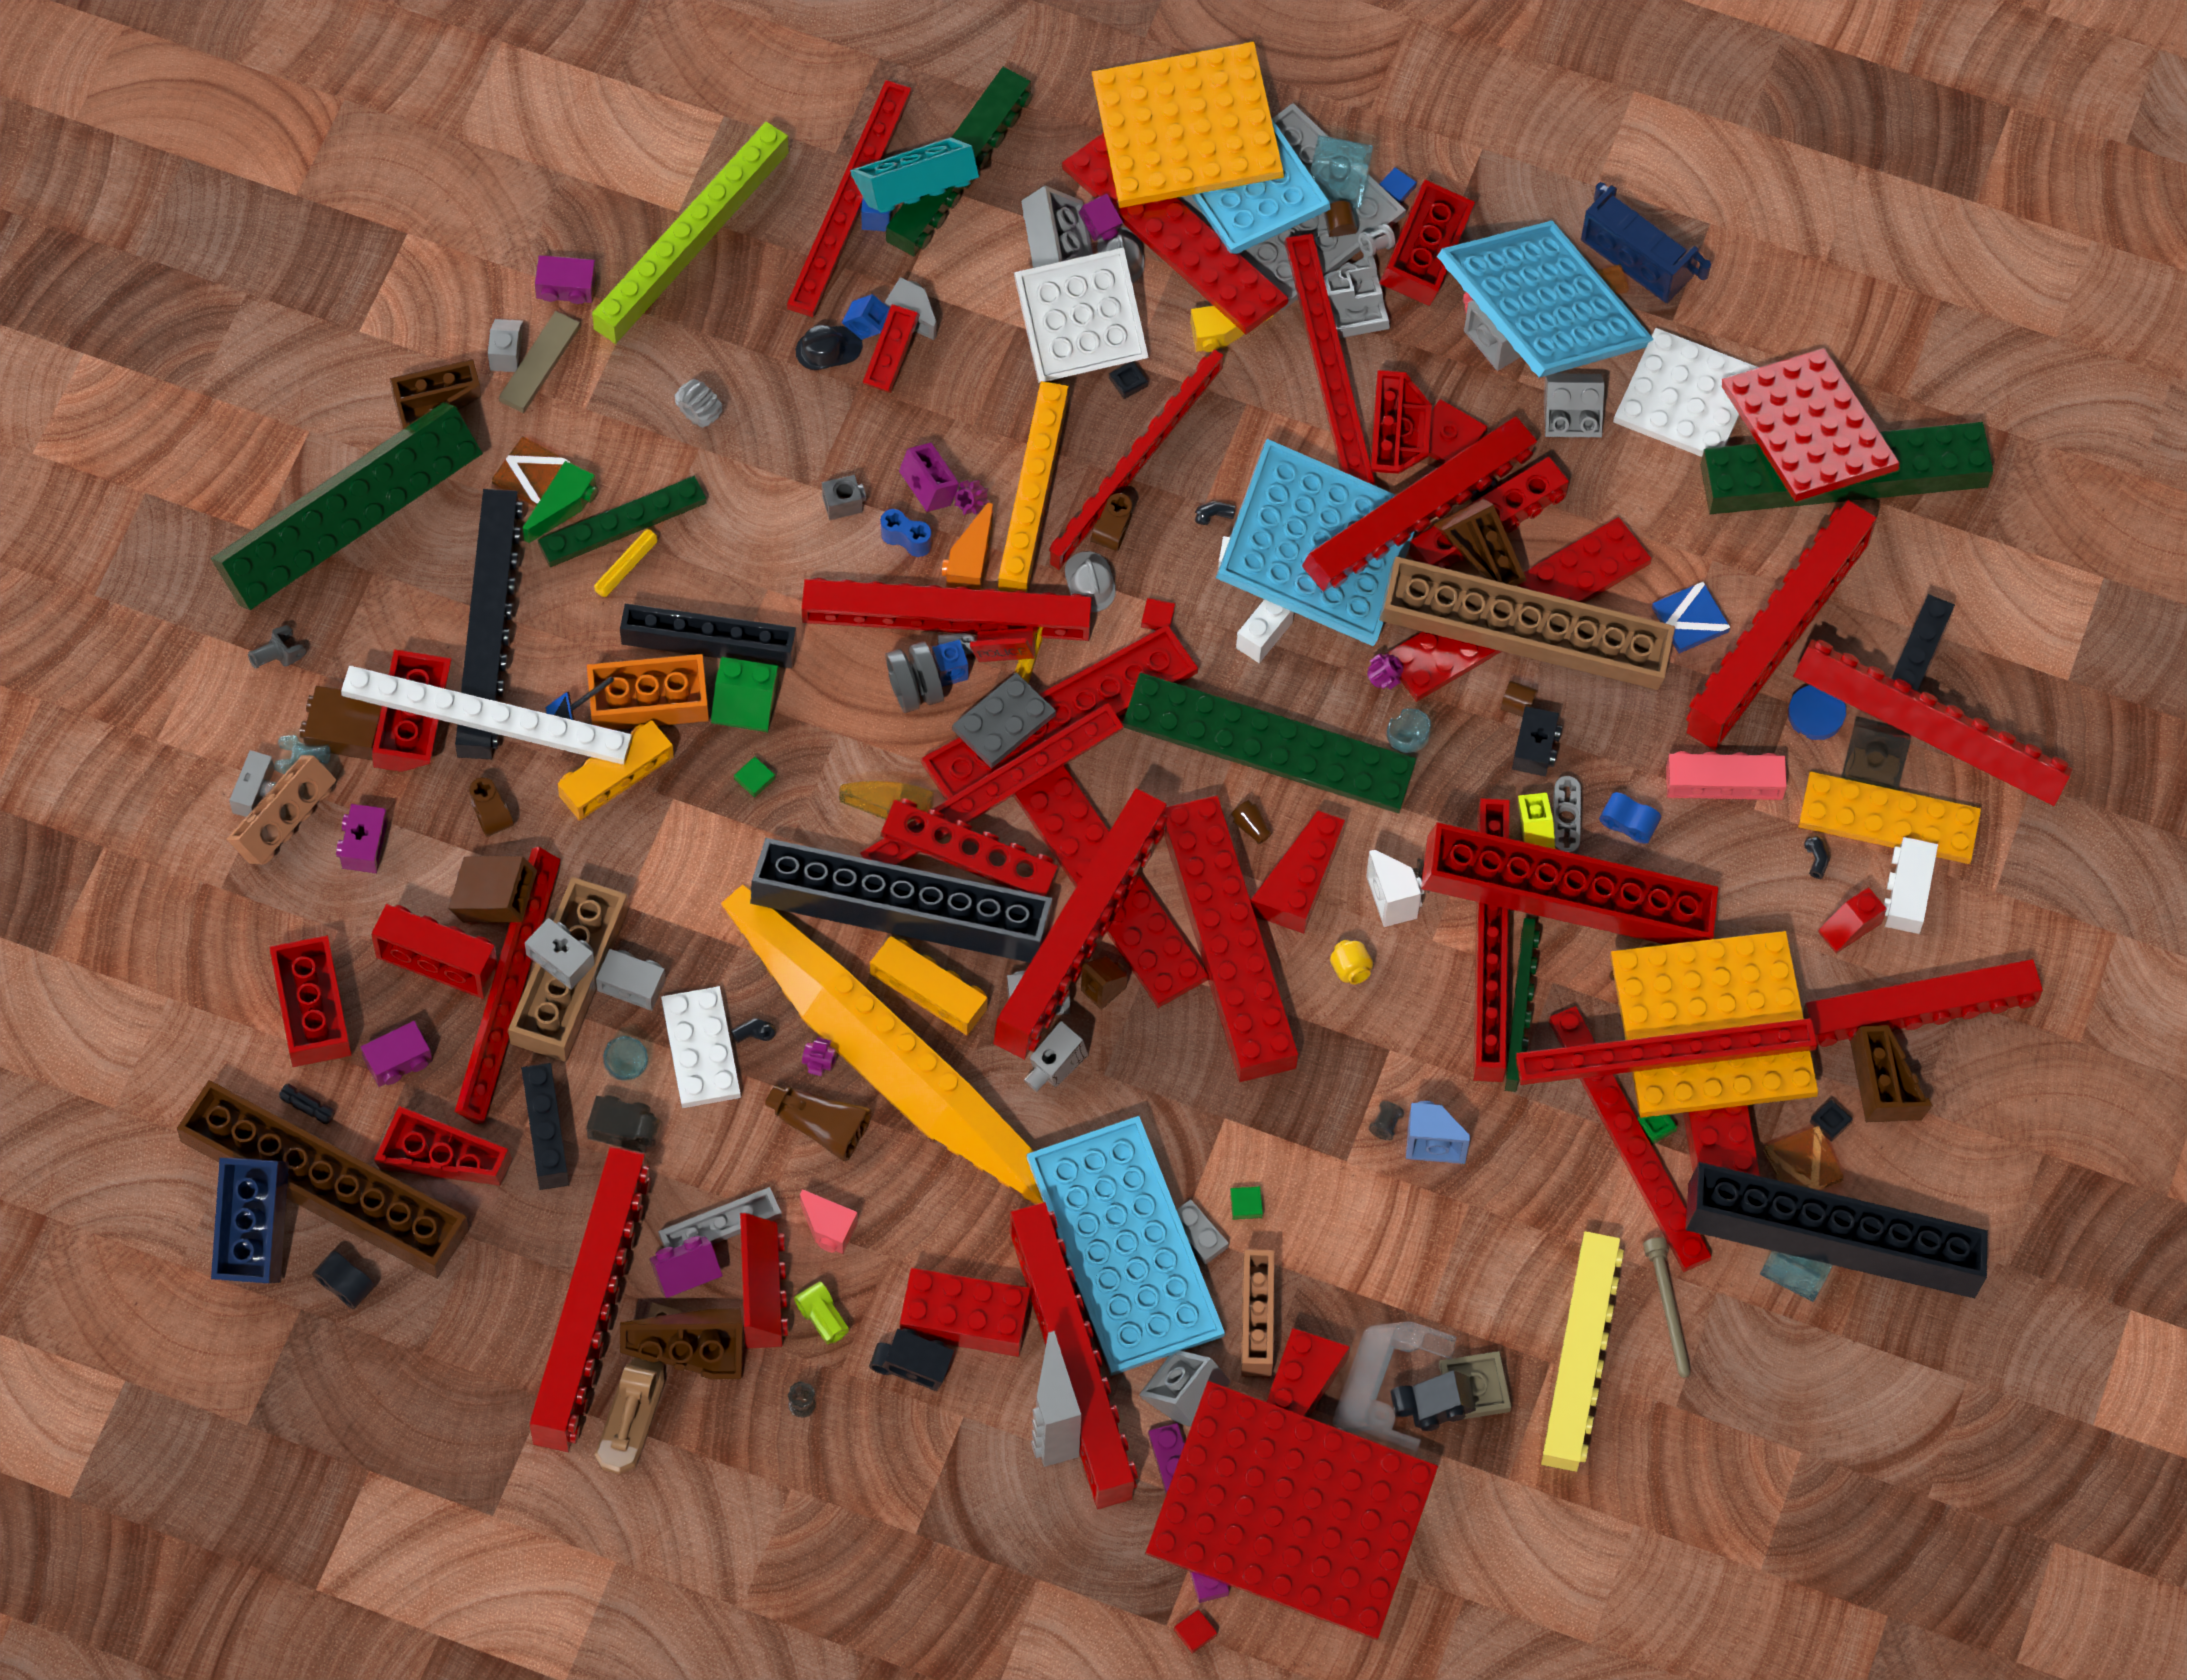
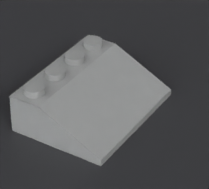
M1055 1331L1048 1333L1037 1392L1036 1408L1032 1409L1034 1419H1032L1034 1428L1032 1430V1449L1035 1458L1041 1457L1044 1467L1078 1458L1080 1448L1081 1412Z

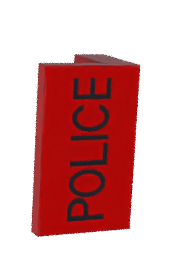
M1034 628L977 632V641H971L970 648L978 662L1034 659L1036 632Z

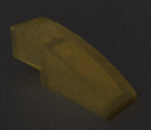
M862 781L841 784L839 788V800L841 803L885 820L894 799L901 801V798L911 800L918 804L917 809L925 812L932 809L934 805V791L899 782Z

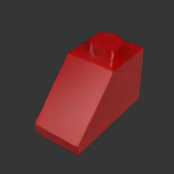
M1868 887L1846 901L1818 932L1837 954L1881 925L1887 908Z

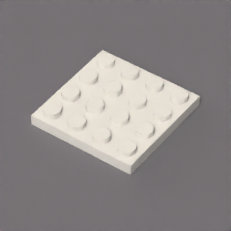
M1124 247L1014 272L1038 383L1149 358Z
M1655 328L1652 334L1654 340L1648 343L1614 416L1613 423L1701 457L1706 448L1726 447L1740 415L1721 387L1722 379L1759 367Z

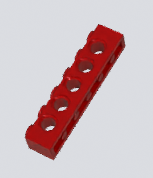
M1548 456L1468 506L1482 499L1492 503L1505 532L1510 533L1517 529L1524 520L1528 518L1533 519L1540 515L1547 506L1551 504L1556 505L1564 500L1567 495L1569 481ZM1531 490H1539L1542 493H1533ZM1508 504H1517L1519 507H1510ZM1435 526L1410 541L1409 555L1414 561L1450 569L1451 565L1455 562L1466 560ZM1445 545L1448 546L1450 549L1444 550L1441 549L1439 546Z
M901 798V801L894 799L881 830V837L1006 888L1046 896L1058 867L1053 864L1054 860L1042 854H1037L1036 857L1025 853L1027 849L1021 845L1011 842L1008 846L998 842L999 837L983 831L981 835L971 831L972 826L956 820L954 824L944 820L945 815L932 809L925 812L917 809L918 804L911 800ZM912 819H918L923 823L924 829L919 833H913L908 829L907 823ZM940 830L947 831L951 836L950 842L946 844L938 843L934 836L935 833ZM967 841L974 842L978 847V852L974 855H967L962 850V844ZM995 852L1001 853L1005 858V863L1001 866H994L991 864L989 856ZM1022 863L1028 864L1032 868V875L1021 877L1017 873L1016 867Z

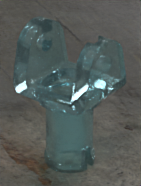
M296 735L282 736L278 739V745H280L281 749L292 751L291 759H282L275 762L274 770L279 773L285 774L301 755L315 756L320 763L329 764L330 748L328 745L304 746Z

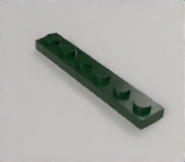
M692 476L538 539V545L551 568L707 504L706 497L696 477Z
M1524 918L1521 930L1504 1091H1517L1520 1079L1516 1063V1053L1527 1052L1529 1038L1523 1037L1524 1028H1530L1532 1011L1526 1010L1527 1001H1533L1534 984L1529 983L1530 974L1535 975L1537 957H1532L1533 948H1538L1540 931L1535 930L1536 919Z

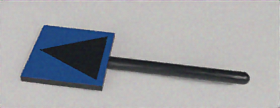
M609 677L573 704L571 703L570 693H564L545 707L546 714L575 720L573 710L611 684L614 678Z

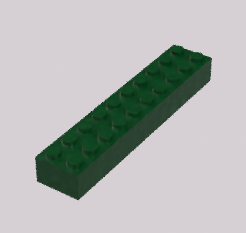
M443 402L210 559L238 605L252 610L483 453L456 406Z
M1983 422L1882 431L1880 434L1899 461L1898 471L1797 502L1793 500L1758 443L1706 448L1703 451L1700 467L1709 515L1845 502L1848 500L1855 501L1988 488L1993 474V467Z

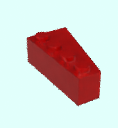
M1321 811L1316 812L1250 900L1255 917L1303 934L1305 933L1343 838L1344 819Z
M399 1106L374 1161L378 1168L382 1170L501 1186L513 1158L507 1148Z
M1292 1328L1267 1403L1309 1417L1326 1390L1333 1383L1340 1369L1347 1362L1350 1346Z

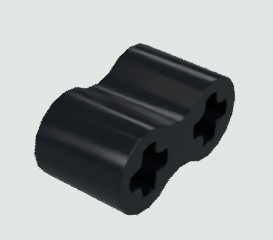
M332 1251L312 1272L313 1277L324 1288L335 1294L351 1309H355L375 1288L374 1283L367 1275L351 1265L336 1251Z

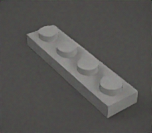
M768 1187L660 1230L658 1233L664 1248L672 1247L674 1249L684 1245L686 1239L694 1236H701V1238L705 1236L713 1245L741 1234L740 1213H748L773 1221L781 1218L782 1212L771 1188Z

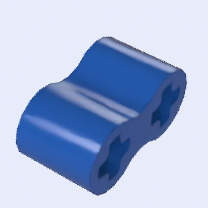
M889 509L882 514L880 519L881 538L884 542L890 545L903 546L909 554L915 557H923L930 552L931 529L928 524L922 521L909 520L900 510Z
M1615 792L1608 800L1599 820L1605 827L1622 832L1636 842L1646 844L1650 841L1657 828L1661 815L1656 809L1639 804L1625 794Z

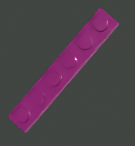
M1178 1423L1148 1431V1437L1166 1494L1184 1447ZM1189 1571L1199 1603L1229 1596L1226 1584Z

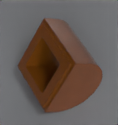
M1348 201L1330 203V210L1324 212L1329 237L1356 234L1357 227L1351 203Z
M1510 681L1502 700L1501 710L1523 717L1525 706L1533 707L1538 690Z

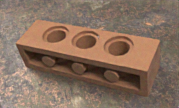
M301 755L226 840L249 864L262 865L269 862L274 857V850L280 843L286 842L294 834L293 829L296 825L306 820L312 814V807L330 794L332 790L330 787L336 782V779L315 756ZM302 784L305 787V794L303 797H301L299 793V789ZM283 805L286 807L287 811L286 816L284 818H282L281 816V808ZM266 826L268 830V835L264 840L262 837V829Z
M1244 1249L1242 1269L1241 1376L1271 1377L1273 1367L1274 1250Z

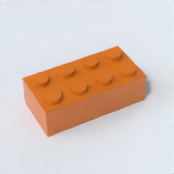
M703 654L587 664L589 692L609 677L614 678L611 684L590 698L592 725L618 730L635 728L640 724L645 725L651 720L657 726L709 721Z

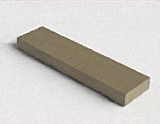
M555 311L500 394L499 402L525 413L580 329V322Z

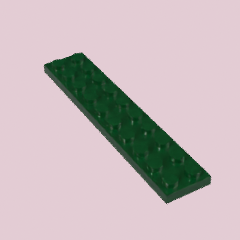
M1141 672L1139 673L1122 724L1124 728L1398 814L1400 813L1416 762V758Z

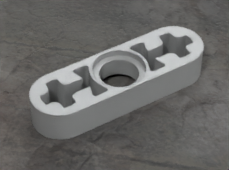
M1564 776L1556 781L1553 792L1555 849L1577 854L1580 845L1581 786L1577 779L1571 776ZM1565 786L1569 787L1571 791L1569 802H1564L1565 792L1563 789ZM1563 811H1569L1574 815L1575 820L1571 823H1564L1559 819L1558 815ZM1564 832H1569L1570 848H1564L1562 843Z

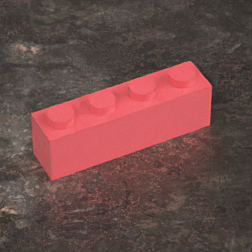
M1685 751L1669 754L1666 764L1667 798L1783 800L1786 790L1785 756H1777L1774 753L1748 755L1742 752L1732 755H1719L1716 752L1690 754Z

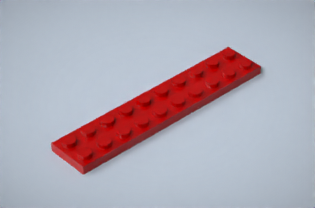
M1104 132L1062 162V169L1095 199L1108 194L1123 224L1245 335L1288 304V297L1239 253H1229L1218 234L1178 198L1119 208Z
M1618 516L1525 571L1524 575L1527 580L1516 586L1585 603L1650 565L1652 558ZM1421 632L1385 653V655H1394L1399 659L1403 666V673H1401L1399 679L1415 701L1418 702L1503 651Z
M1167 624L1040 693L1039 695L1056 710V716L992 769L960 737L922 757L921 764L945 800H948L1109 703L1117 717L1127 712L1140 672L1180 684L1198 674V667Z
M1062 766L1013 797L1076 888L1109 831L1067 769ZM1136 873L1138 875L1137 881L1131 891L1126 889L1122 896L1125 900L1117 914L1112 912L1109 918L1111 924L1106 933L1157 1008H1160L1208 981V975L1144 881Z

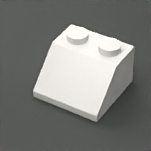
M1377 850L1370 851L1366 878L1383 926L1387 927L1417 919L1419 907H1422L1421 895L1424 894V890L1421 889V878L1415 877L1411 867Z

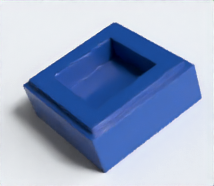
M1394 167L1379 185L1401 204L1416 188L1417 182Z

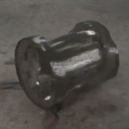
M1382 1101L1379 1105L1380 1112L1375 1122L1370 1123L1369 1131L1380 1139L1392 1140L1395 1135V1126L1398 1120L1403 1118L1404 1110L1394 1103Z
M804 1382L793 1384L788 1393L789 1410L796 1417H808L814 1412L816 1406L814 1388ZM802 1397L803 1400L807 1401L802 1403V1401L800 1399L797 1400V1398Z

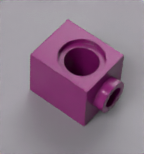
M1108 194L1083 205L1079 211V215L1094 242L1101 238L1107 241L1118 235L1117 230H1119L1123 222Z

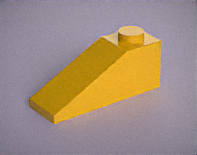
M1214 306L1191 309L1190 325L1196 352H1212L1214 349L1224 348L1245 335Z

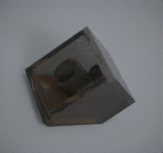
M1856 716L1841 778L1898 790L1912 735L1887 723Z

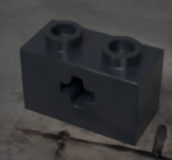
M1525 706L1512 770L1546 777L1548 766L1554 767L1557 750L1552 749L1553 741L1559 742L1562 725L1557 724L1559 713Z

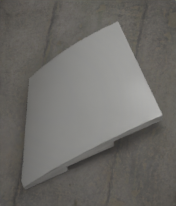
M1364 255L1359 261L1353 264L1348 262L1337 271H1332L1324 276L1339 338L1390 329L1373 256L1368 257Z

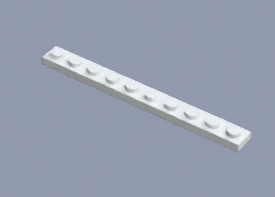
M349 666L341 690V695L344 697L622 765L625 763L632 740V734L354 666Z

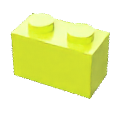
M1547 793L1518 796L1523 841L1555 849L1553 817Z

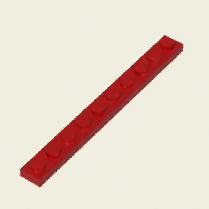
M885 80L787 302L788 310L814 317L862 208L863 196L851 176L850 170L883 160L912 94L910 87Z
M1313 233L1286 237L1284 243L1340 470L1375 485Z
M1214 349L1208 357L1204 356L1200 360L1195 374L1192 377L1188 376L1183 381L1180 387L1181 391L1176 397L1171 396L1165 404L1164 412L1160 417L1155 416L1152 419L1147 433L1135 440L1131 448L1132 451L1127 457L1123 456L1118 461L1112 476L1104 478L1095 497L1091 496L1086 500L1082 513L1078 518L1073 517L1069 521L1065 534L1061 538L1057 537L1052 542L1049 548L1050 565L1058 570L1062 568L1095 527L1109 497L1113 494L1122 493L1220 373L1223 368V354Z
M1109 703L932 810L945 815L944 820L954 824L956 820L968 824L1122 731L1124 726ZM918 819L907 824L908 829L913 833H919L924 829L923 823ZM940 830L934 836L938 842L950 834L947 831ZM883 838L860 852V855L864 859L900 865L920 852Z
M540 846L532 848L528 862L537 869L525 914L522 922H510L454 1111L475 1124H481L485 1121L509 1039L508 1029L519 1005L532 959L526 955L525 942L542 925L561 859Z
M1576 1006L1549 1017L1548 1022L1562 1048L1596 1044ZM1614 1075L1579 1078L1683 1272L1709 1262L1712 1256L1700 1234L1686 1231L1687 1210Z
M1812 1018L1522 1052L1516 1053V1063L1520 1085L1812 1051L1816 1050L1817 1042Z

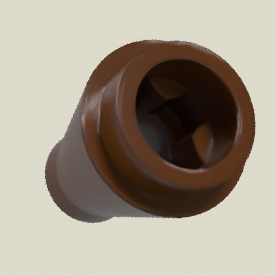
M1249 800L1239 805L1231 813L1234 818L1233 823L1252 837L1258 845L1272 835L1257 805L1252 804Z

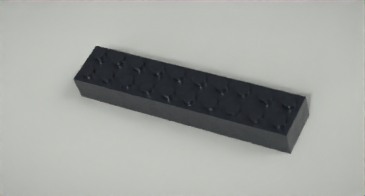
M765 838L751 882L750 904L1031 963L1045 940L1050 922L1052 898Z
M1702 1162L1698 1163L1688 1183L1686 1231L1974 1299L1987 1278L1988 1230Z

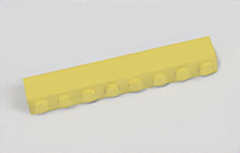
M1584 1232L1541 1465L1577 1472L1579 1463L1586 1462L1589 1445L1583 1444L1585 1434H1591L1594 1419L1593 1416H1588L1590 1405L1596 1406L1599 1388L1593 1387L1595 1377L1601 1378L1604 1360H1599L1598 1358L1600 1350L1606 1351L1609 1336L1608 1332H1603L1605 1322L1611 1323L1614 1305L1608 1303L1610 1294L1616 1295L1619 1277L1613 1275L1615 1267L1621 1268L1624 1250L1618 1249L1620 1238Z

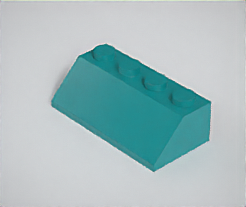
M951 137L850 170L851 176L867 205L879 212L891 211L895 209V205L903 202L904 204L916 203L920 201L921 196L927 194L930 196L943 194L946 192L945 188L951 186H967L971 184L970 180L979 178L972 145Z

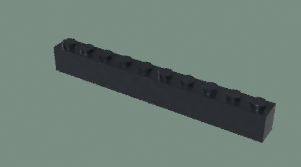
M483 489L461 693L498 702L499 697H504L505 681L501 680V671H507V654H503L504 646H509L510 629L506 628L507 620H512L513 603H509V596L515 594L516 579L512 578V569L518 568V552H514L515 544H520L521 527H517V520L523 519L524 503L519 502L517 491ZM457 724L455 741L457 758L492 760L493 749H498L499 734Z

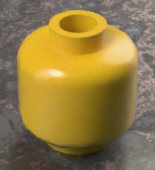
M1350 940L1339 942L1330 956V963L1338 978L1342 982L1352 985L1364 982L1370 976L1373 968L1372 958L1364 944L1360 941Z

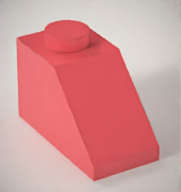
M802 1189L800 1204L815 1243L827 1252L834 1253L837 1251L843 1254L858 1224L857 1212Z

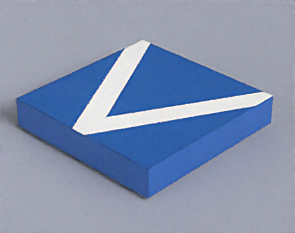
M1704 582L1652 604V609L1660 622L1675 626L1672 643L1678 654L1730 631V626Z

